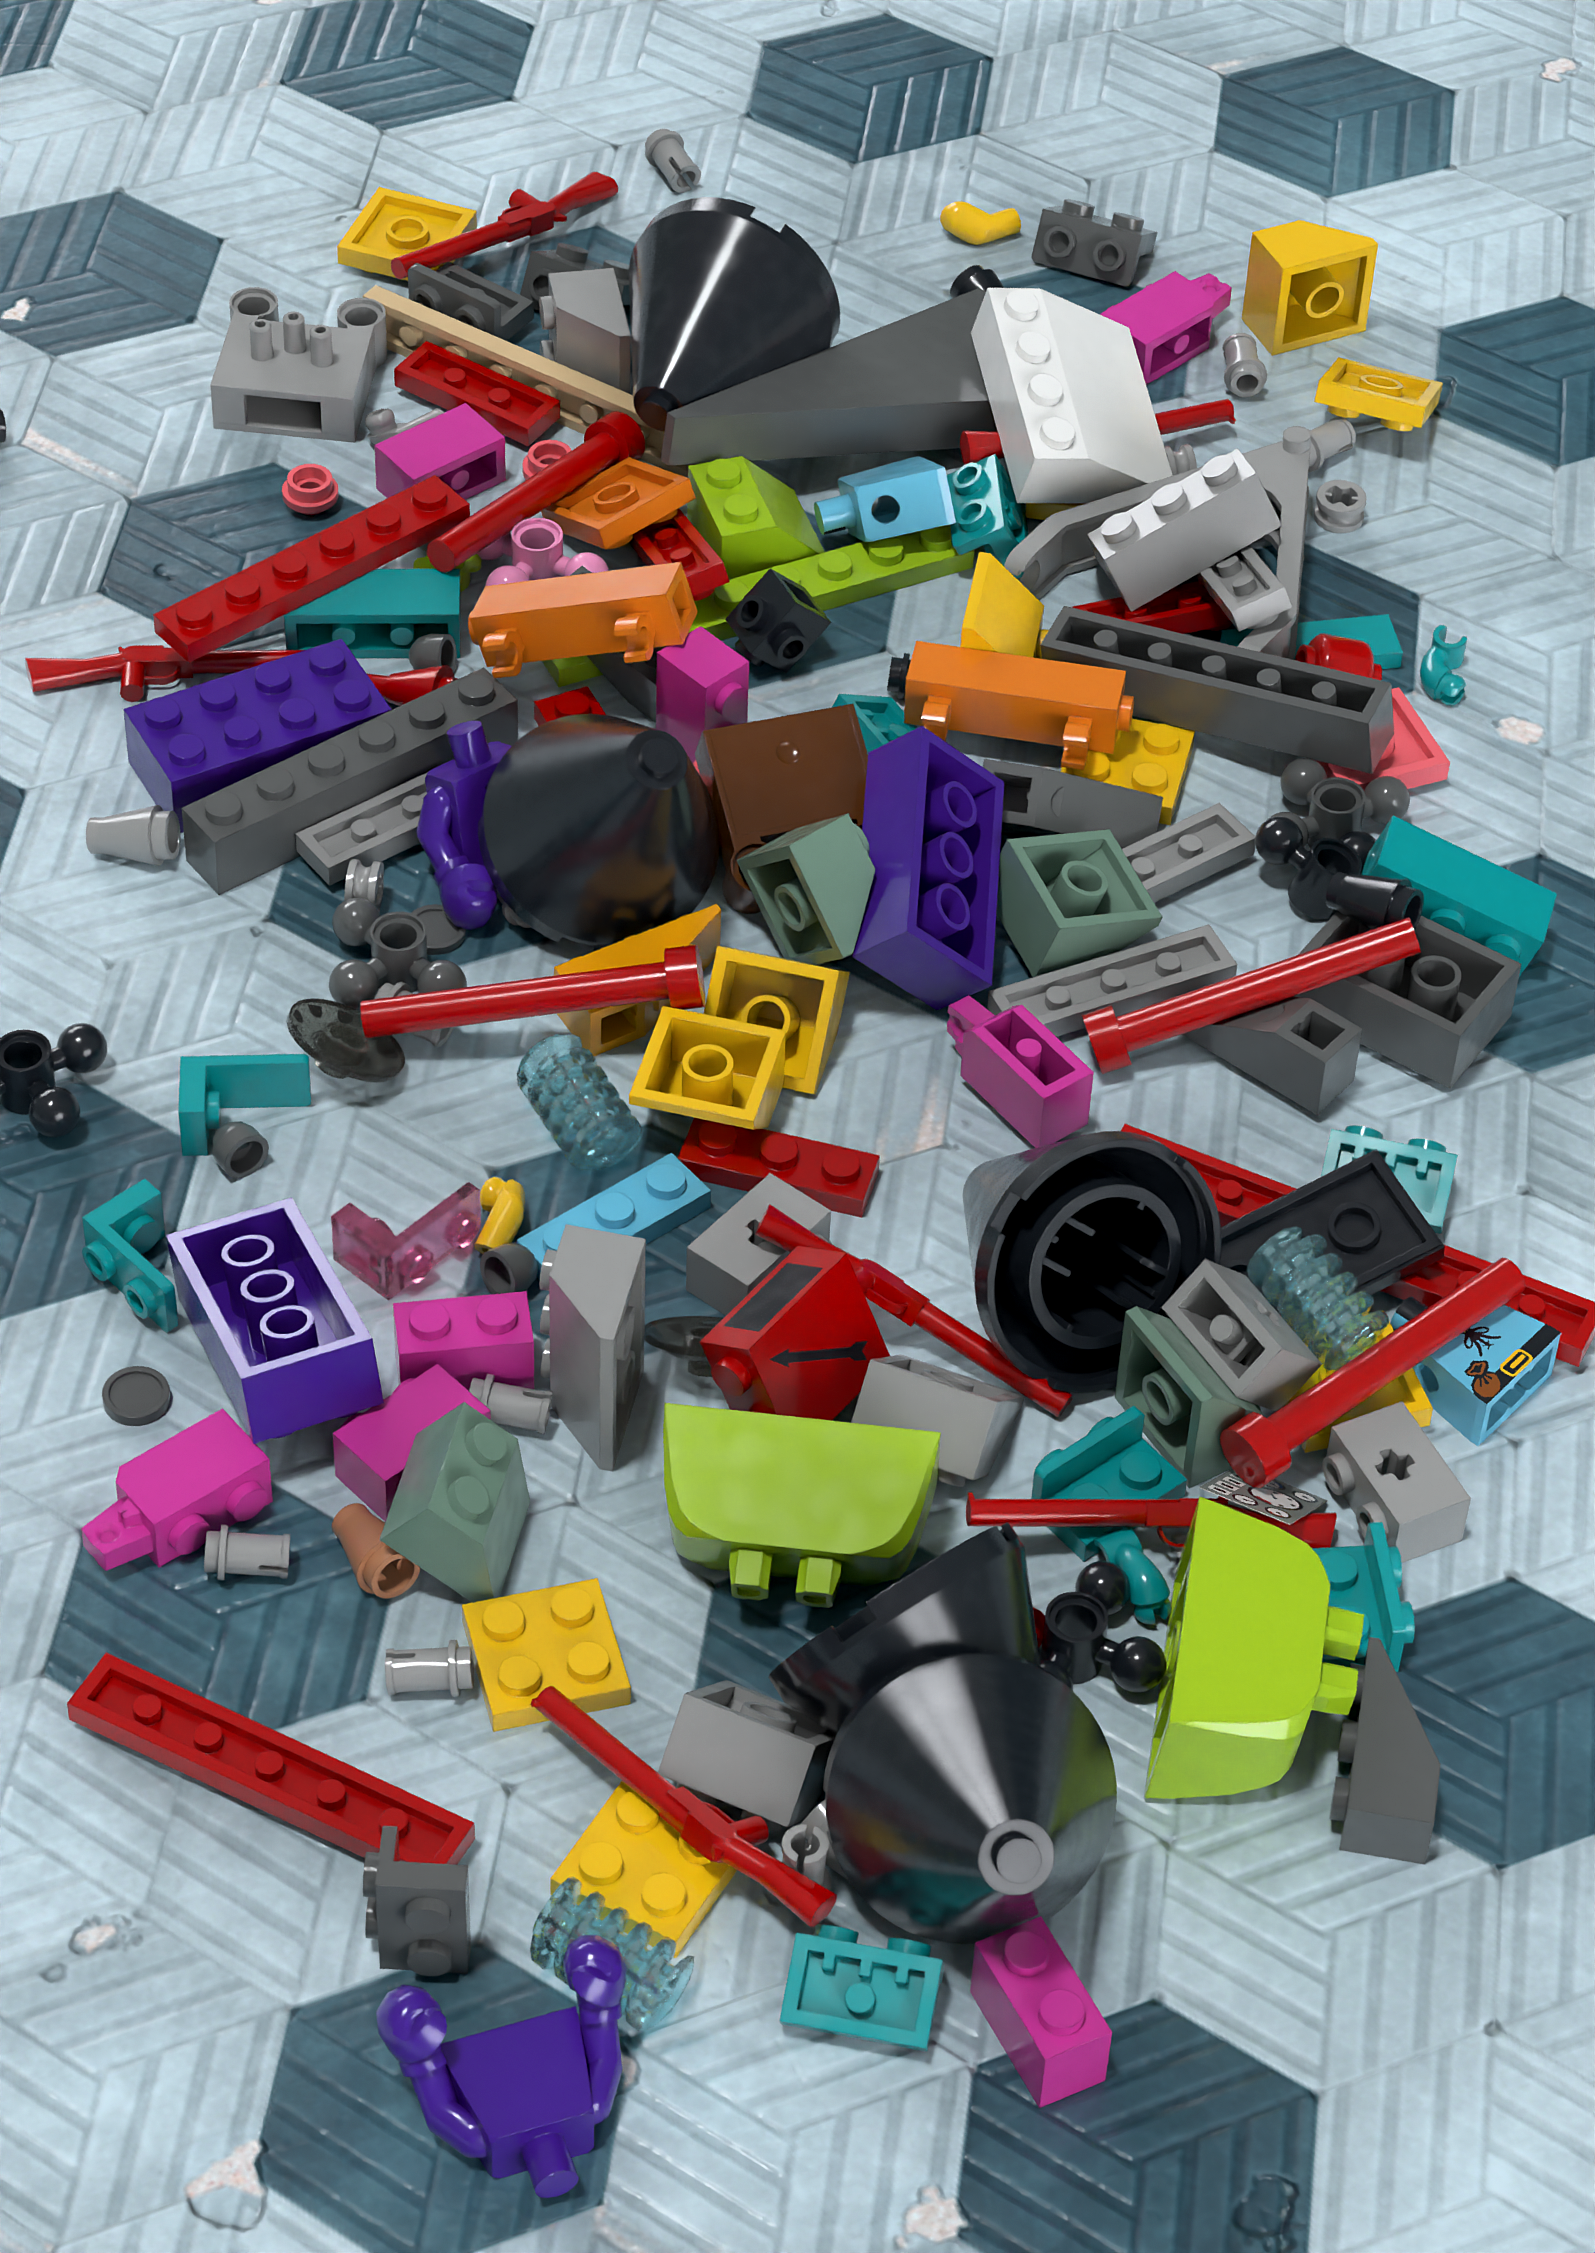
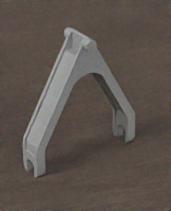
M1301 426L1287 428L1283 432V441L1242 453L1257 473L1282 524L1281 527L1262 538L1271 542L1278 552L1276 577L1284 585L1292 608L1279 613L1277 619L1271 624L1254 629L1237 647L1292 660L1295 659L1309 496L1308 473L1311 433L1308 429ZM1202 467L1052 514L1010 552L1004 567L1016 576L1024 572L1020 582L1040 600L1064 576L1099 565L1093 554L1087 536L1088 533L1101 527L1103 522L1112 515L1129 511L1150 499L1161 487L1178 483L1199 471Z

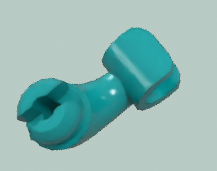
M1439 625L1433 632L1431 648L1427 651L1421 662V684L1425 692L1432 699H1439L1445 705L1452 706L1457 704L1465 693L1463 689L1466 686L1465 680L1459 675L1452 674L1451 670L1461 666L1464 661L1467 637L1462 636L1461 640L1454 644L1445 643L1447 627Z
M1125 1527L1094 1539L1095 1546L1102 1550L1106 1561L1118 1565L1127 1574L1131 1587L1129 1600L1134 1604L1135 1617L1145 1624H1156L1154 1613L1161 1615V1618L1165 1620L1172 1610L1171 1602L1168 1599L1170 1596L1169 1587L1159 1569L1143 1554L1141 1543L1135 1532L1131 1528Z

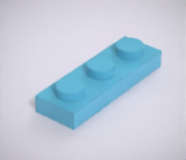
M670 1153L517 1239V1244L527 1247L534 1254L538 1264L537 1278L540 1280L544 1255L547 1249L557 1251L566 1224L646 1239V1244L711 1208V1190L674 1154Z

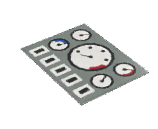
M1233 1469L1199 1487L1289 1525L1328 1502V1500L1276 1479L1262 1488H1254L1245 1483Z

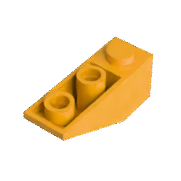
M714 904L640 934L629 936L622 941L594 952L575 957L568 962L555 966L554 976L663 962L665 948L695 944L698 946L702 970L704 971L715 959L717 946H720L721 908ZM666 999L558 1013L557 1015L591 1058L644 1037L656 1024L662 1007H671L670 1000Z

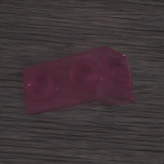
M470 1182L466 1183L397 1236L394 1235L384 1221L376 1217H369L349 1202L331 1216L333 1260L389 1301L408 1285H414L423 1280L433 1266L454 1250L462 1249L473 1241L481 1228L480 1189Z

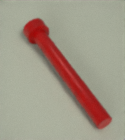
M614 411L606 414L586 429L584 443L431 541L427 546V556L430 563L441 572H449L512 531L519 522L535 516L601 471L609 469L628 457L640 460L645 451V439L641 428L633 418L625 413Z
M1408 917L1117 1017L1112 1005L1084 1014L1082 1017L1101 1073L1105 1074L1132 1065L1128 1052L1419 954L1421 950L1413 925Z
M697 944L665 948L663 962L361 1001L360 1011L364 1035L366 1038L666 999L670 1000L671 1008L682 1010L705 1007V986L700 953Z
M1500 1258L1266 1418L1259 1413L1250 1412L1221 1433L1220 1443L1228 1463L1245 1483L1254 1488L1264 1487L1290 1468V1451L1523 1292L1526 1283L1522 1272L1511 1260Z

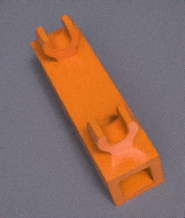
M681 562L485 586L473 611L469 614L468 629L472 642L475 645H479L486 666H495L492 670L493 678L517 676L521 671L522 663L626 651L623 656L625 663L648 661L651 659L653 649L656 647L683 644L698 611Z
M916 641L906 676L904 723L924 726L945 742L948 730L1063 746L1061 767L1084 770L1089 750L1113 754L1118 731L1129 732L1134 708V696L1124 695L1126 671Z

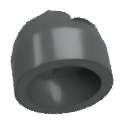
M428 634L414 641L409 650V662L414 670L448 665L452 668L453 673L455 671L457 659L456 645L450 634Z
M242 1121L227 1122L216 1130L213 1137V1157L217 1164L232 1178H243L251 1175L260 1168L268 1155L269 1146L267 1140L254 1127Z
M517 1243L502 1244L485 1252L481 1257L480 1271L486 1287L492 1294L523 1292L529 1289L535 1281L538 1264L534 1254L527 1247Z

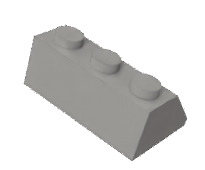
M1237 448L1227 455H1219L1210 459L1202 469L1178 483L1161 487L1150 499L1129 511L1112 515L1103 522L1101 527L1088 533L1087 536L1098 563L1132 612L1281 527L1282 524L1257 473Z
M566 1224L557 1251L547 1249L540 1273V1289L549 1291L542 1309L540 1333L550 1335L543 1351L541 1377L550 1379V1391H553L551 1407L598 1468L613 1472L644 1372L646 1239Z

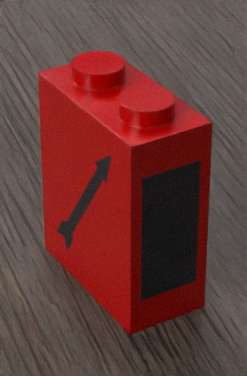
M797 1246L700 1341L712 1368L713 1380L721 1389L730 1410L831 1421L860 1393L870 1359L890 1356L847 1253Z

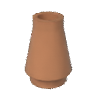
M353 1503L345 1506L334 1517L332 1531L341 1542L360 1588L380 1598H393L406 1592L417 1580L420 1567L379 1540L385 1522L374 1516L365 1505Z

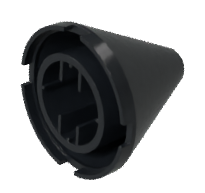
M714 197L692 198L680 201L667 207L655 216L633 248L629 263L633 404L640 419L653 429L665 432L667 413L830 348L835 336L839 332V299L835 285L824 263L811 246L788 225L785 224L781 231L778 232L767 224L751 217L756 208L754 206L731 199Z
M579 714L561 717L534 728L513 744L497 764L485 786L486 793L482 817L478 821L479 845L485 868L496 890L515 914L530 927L556 942H559L564 937L578 943L594 946V952L622 941L629 936L640 934L676 920L683 915L691 914L702 901L711 885L718 863L720 848L719 825L715 807L705 783L686 751L676 738L666 732L609 715Z
M1103 1131L997 1158L976 1167L968 1176L963 1188V1205L976 1304L984 1330L993 1346L1010 1364L1029 1377L1047 1379L1048 1385L1056 1390L1073 1393H1091L1116 1388L1125 1311L1137 1306L1171 1319L1161 1308L1205 1259L1220 1264L1221 1225L1217 1206L1208 1185L1196 1168L1186 1159L1147 1136L1123 1131Z
M1006 1522L1003 1524L1001 1530L997 1526L991 1527L943 1553L866 1602L868 1606L835 1628L833 1625L828 1627L791 1654L768 1676L784 1703L837 1735L844 1720L856 1703L874 1685L896 1669L916 1659L935 1654L938 1658L959 1653H978L977 1649H988L1013 1654L1041 1666L1025 1546L1010 1523Z
M977 1649L978 1653H959L938 1658L935 1654H931L903 1665L885 1676L856 1703L844 1720L833 1742L824 1773L823 1789L826 1793V1820L828 1831L826 1832L834 1855L851 1885L867 1904L894 1925L918 1936L945 1943L975 1944V1942L1041 1916L1046 1921L1072 1901L1094 1874L1105 1853L1115 1821L1117 1782L1114 1763L1109 1745L1093 1714L1063 1681L1045 1668L1019 1656L996 1650Z

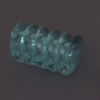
M566 1033L544 1038L532 1046L522 1058L517 1070V1085L537 1115L540 1116L547 1130L551 1132V1136L559 1148L562 1149V1153L572 1166L581 1170L607 1168L625 1159L637 1147L642 1138V1126L636 1117L631 1115V1110L625 1101L619 1098L620 1094L614 1085L608 1082L607 1075L601 1066L597 1065V1061L590 1050L582 1048L581 1037Z
M1294 1226L1282 1229L1269 1238L1251 1258L1246 1270L1248 1277L1253 1284L1262 1288L1263 1295L1267 1301L1277 1307L1280 1316L1287 1324L1293 1326V1331L1308 1345V1348L1317 1359L1324 1364L1323 1367L1328 1371L1337 1370L1375 1343L1376 1339L1385 1331L1389 1324V1317L1380 1310L1367 1314L1373 1305V1297L1365 1291L1353 1294L1358 1285L1357 1277L1350 1272L1338 1274L1342 1267V1259L1335 1253L1323 1255L1327 1247V1240L1323 1235L1313 1234L1301 1239L1303 1235L1302 1228Z
M574 1876L567 1878L551 1895L535 1921L530 1946L531 1960L542 1969L554 1968L555 1976L568 1985L563 1968V1959L568 1944L580 1935H599L619 1946L627 1966L625 1988L620 2001L622 2015H626V2022L637 2031L648 2030L657 2025L673 2010L681 1998L694 1968V1956H687L673 1966L671 1961L677 1945L673 1939L669 1937L663 1938L651 1951L648 1950L647 1947L653 1931L649 1924L646 1922L639 1923L628 1935L623 1934L629 1918L627 1910L620 1906L613 1909L604 1920L600 1919L605 1906V1897L599 1892H594L578 1905L577 1901L581 1894L582 1883Z

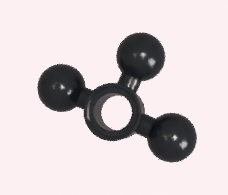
M1273 817L1266 820L1258 828L1255 836L1256 849L1265 861L1275 865L1290 863L1298 870L1288 887L1289 899L1299 911L1316 919H1328L1337 912V910L1326 905V893L1332 877L1337 872L1361 875L1367 855L1376 842V839L1366 832L1352 831L1343 835L1339 840L1333 838L1319 839L1314 842L1308 851L1303 847V834L1300 827L1293 820L1286 817Z
M77 1023L67 1027L60 1034L57 1047L51 1049L49 1040L37 1031L16 1030L5 1034L0 1038L1 1104L10 1112L29 1115L31 1124L42 1135L61 1137L70 1133L79 1121L80 1106L76 1097L69 1090L56 1086L54 1072L65 1067L75 1073H89L96 1070L104 1062L107 1055L105 1036L97 1027L91 1024Z
M1096 1561L1087 1565L1077 1577L1075 1592H1066L1052 1599L1046 1608L1040 1656L1041 1667L1058 1677L1072 1691L1073 1684H1082L1096 1677L1103 1663L1110 1666L1113 1678L1123 1689L1135 1693L1152 1690L1162 1681L1165 1675L1166 1658L1164 1652L1153 1640L1135 1636L1117 1643L1106 1638L1108 1616L1119 1612L1126 1605L1130 1596V1581L1121 1567L1109 1561Z

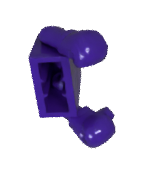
M475 720L457 724L447 731L454 759L428 771L425 777L427 794L423 798L416 830L417 838L436 871L433 878L439 888L445 915L454 926L468 930L482 928L491 918L497 906V890L485 868L480 851L478 821L482 817L486 793L485 786L502 757L511 748V745L499 741L488 743L482 723Z
M580 1935L568 1944L564 1955L563 1968L569 1988L576 1992L579 2015L576 2007L573 2006L441 2044L447 2031L446 2017L442 2014L438 2002L425 1989L417 1986L401 1985L386 1994L376 2011L378 2034L398 2061L403 2076L410 2077L429 2130L465 2157L479 2158L487 2173L492 2177L500 2179L528 2171L535 2193L541 2198L557 2197L568 2192L577 2184L579 2177L572 2158L586 2154L594 2148V2125L601 2123L610 2115L623 2070L617 2019L622 2017L620 2001L625 1988L627 1966L619 1946L599 1935Z

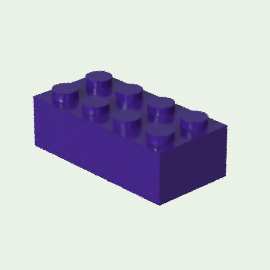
M338 639L123 709L128 762L155 804L160 805L164 811H174L177 814L180 833H183V807L392 709L342 639Z
M920 726L868 752L862 831L868 840L870 848L869 857L876 870L852 957L935 1010H939L968 995H973L992 986L1004 781L925 727Z
M292 1197L166 1235L178 1299L253 1444L272 1438H283L297 1430L335 1418L350 1417L361 1410L384 1403L373 1338Z

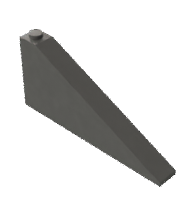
M981 288L975 289L668 412L660 460L666 465L672 466L700 464L716 459H728L743 456L749 461L953 449L960 448V437L963 431L998 432L971 336V331L986 292Z

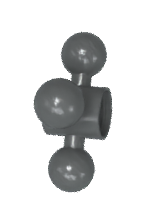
M1300 758L1292 761L1285 767L1281 774L1280 786L1284 796L1290 802L1301 806L1310 805L1309 816L1301 819L1298 815L1291 812H1279L1268 819L1286 817L1293 820L1302 831L1303 847L1306 848L1308 844L1311 848L1314 842L1319 839L1333 838L1339 840L1346 833L1361 831L1362 821L1367 817L1379 823H1388L1393 815L1402 818L1409 808L1410 794L1405 784L1392 776L1377 777L1363 790L1360 785L1352 780L1339 777L1327 778L1324 768L1318 762L1308 758Z
M364 898L347 899L336 908L332 918V926L338 939L354 947L369 944L371 946L372 958L368 962L356 959L346 960L333 969L329 978V991L332 998L342 1007L360 1009L361 1001L374 999L378 988L380 989L385 983L396 985L398 982L406 983L409 985L411 993L417 990L418 993L467 987L466 976L457 964L448 960H436L431 963L427 961L426 926L416 915L407 912H391L381 916L377 907Z

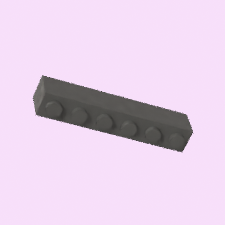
M1067 606L1062 608L1040 644L1042 659L1126 671L1124 695L1134 696L1133 716L1370 774L1374 772L1394 735L1391 683Z
M483 667L182 808L186 861L218 895L301 856L296 850L295 833L453 760L454 756L447 736V731L451 727L467 721H480L488 743L499 741L511 746L518 741V700Z

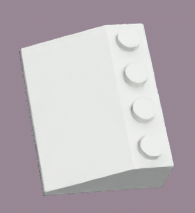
M987 288L971 331V336L1017 503H1089L1173 476L1129 327L1040 288Z

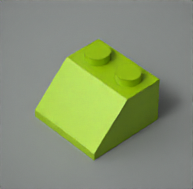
M743 456L688 466V478H690L696 499L687 503V518L724 562L729 579L825 552L795 491Z

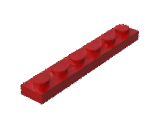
M433 475L153 614L155 633L190 663L436 539L470 517V504L436 475Z
M107 1652L67 1702L69 1720L365 1858L366 1852H379L383 1826L398 1827L400 1861L458 1865L475 1840L474 1822Z

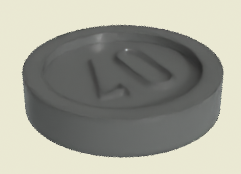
M425 905L411 912V914L419 917L426 926L428 955L450 953L464 942L466 929L454 926L445 915L442 905Z
M132 1366L123 1368L112 1374L105 1382L102 1389L103 1407L107 1415L117 1423L127 1426L150 1424L162 1417L170 1405L168 1381L160 1372L149 1367Z

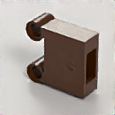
M854 704L702 731L695 752V758L700 777L709 791L717 814L720 851L726 870L722 883V892L726 902L733 909L744 914H756L761 912L748 883L742 879L739 873L741 869L736 860L795 828L844 814H849L852 822L862 830L868 754Z

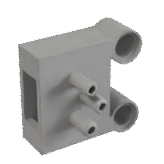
M248 287L234 293L229 299L231 322L210 385L214 429L355 443L376 368L383 365L387 360L386 314L384 306L370 298L347 300L337 309L338 327L305 324L304 316L295 311L285 314L283 322H279L278 298L268 289Z

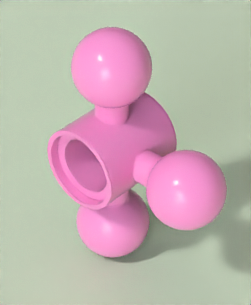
M529 518L519 522L514 526L512 534L511 532L507 533L477 553L483 560H494L504 554L512 557V566L506 565L495 569L488 576L485 586L570 576L581 566L592 573L609 571L606 562L594 553L583 552L572 558L564 556L563 531L557 523L545 518Z

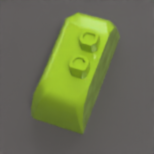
M664 1403V1485L674 1547L678 1554L708 1569L729 1571L731 1594L735 1598L767 1599L771 1576L797 1579L796 1602L802 1603L805 1606L830 1608L833 1606L840 1583L869 1586L900 1578L907 1570L919 1546L938 1481L941 1432Z
M1200 1496L1172 1587V1610L1168 1617L1164 1646L1166 1671L1162 1681L1159 1683L1144 1798L1176 1799L1232 1795L1263 1788L1279 1781L1292 1767L1311 1710L1349 1715L1357 1691V1669L1322 1662L1323 1654L1355 1660L1363 1632L1364 1614L1328 1605L1330 1582L1318 1554L1307 1543L1279 1527Z

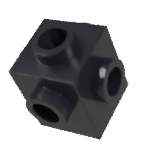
M771 568L725 619L739 639L735 646L745 658L756 666L761 667L766 662L785 673L792 668L832 623L806 588Z

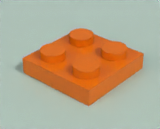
M628 457L592 477L542 510L541 513L543 518L557 523L561 527L563 534L606 550L624 546L632 540V534L650 524L662 523L673 518L677 514L678 508L696 499L690 478Z

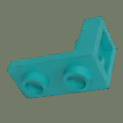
M306 1054L180 1056L178 1115L182 1156H208L209 1129L221 1127L222 1108L307 1107L311 1104L309 1056Z
M143 1179L82 1217L85 1247L82 1249V1255L87 1267L96 1278L101 1281L108 1279L124 1294L127 1303L139 1317L143 1319L149 1317L163 1331L168 1333L178 1326L175 1287L169 1279L141 1255L151 1249L157 1241L165 1237L162 1196L158 1189L149 1181Z

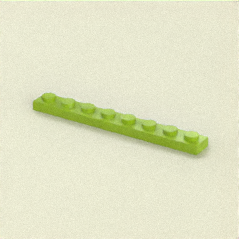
M949 524L877 541L859 542L771 567V569L806 588L822 611H826L971 569L974 562V550L962 555L957 553L952 545L951 527ZM770 568L729 579V583L716 587L710 596L694 601L698 613L688 633L701 626L721 641L737 636L725 619ZM587 656L542 661L558 687L603 675Z

